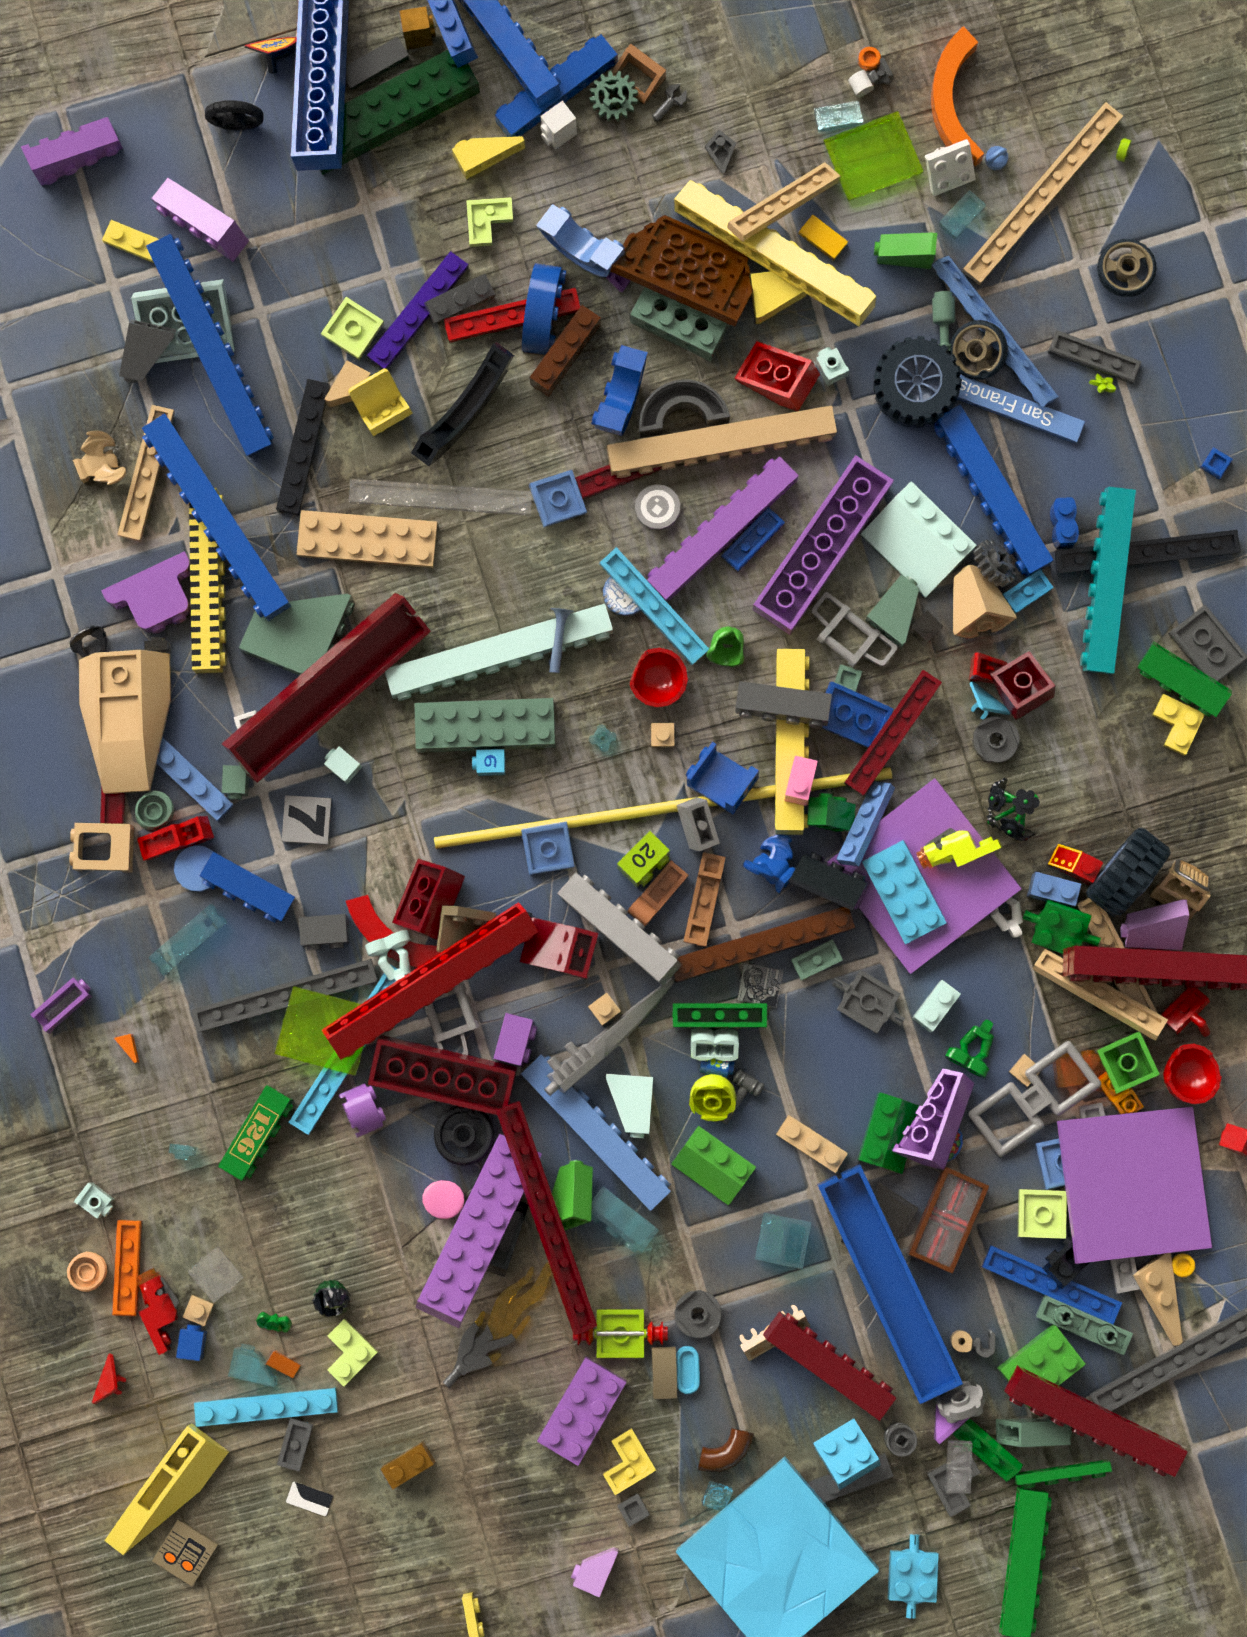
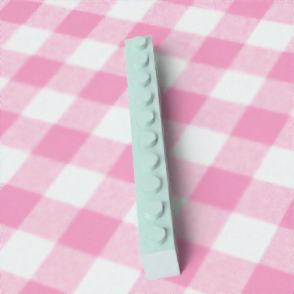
M605 604L569 614L564 628L562 653L566 651L565 648L570 646L580 648L588 644L587 641L596 639L599 642L610 638L609 635L613 634V628ZM556 618L390 667L385 671L391 695L393 699L398 698L401 701L412 697V693L419 691L420 694L429 693L434 690L433 687L442 685V687L452 686L459 679L464 678L465 681L477 678V674L483 672L493 674L500 671L499 668L508 665L509 668L519 666L523 660H540L544 658V654L552 652Z

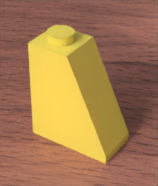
M771 271L754 273L750 276L756 324H761L807 295Z

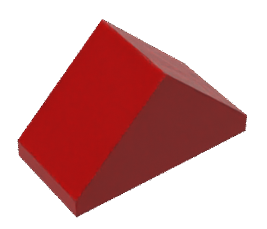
M979 652L975 653L971 658L969 681L994 684L991 674L1007 665V662Z

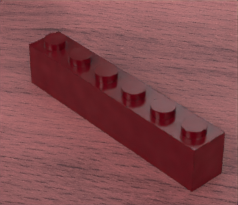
M779 1311L763 1333L765 1339L880 1421L896 1400L895 1395L892 1393L893 1388L883 1380L879 1383L873 1379L875 1375L867 1368L859 1369L854 1365L856 1361L846 1353L843 1356L836 1352L837 1347L828 1340L820 1341L816 1338L818 1334L810 1327L806 1326L804 1329L799 1326V1320L792 1314L787 1313L784 1315Z

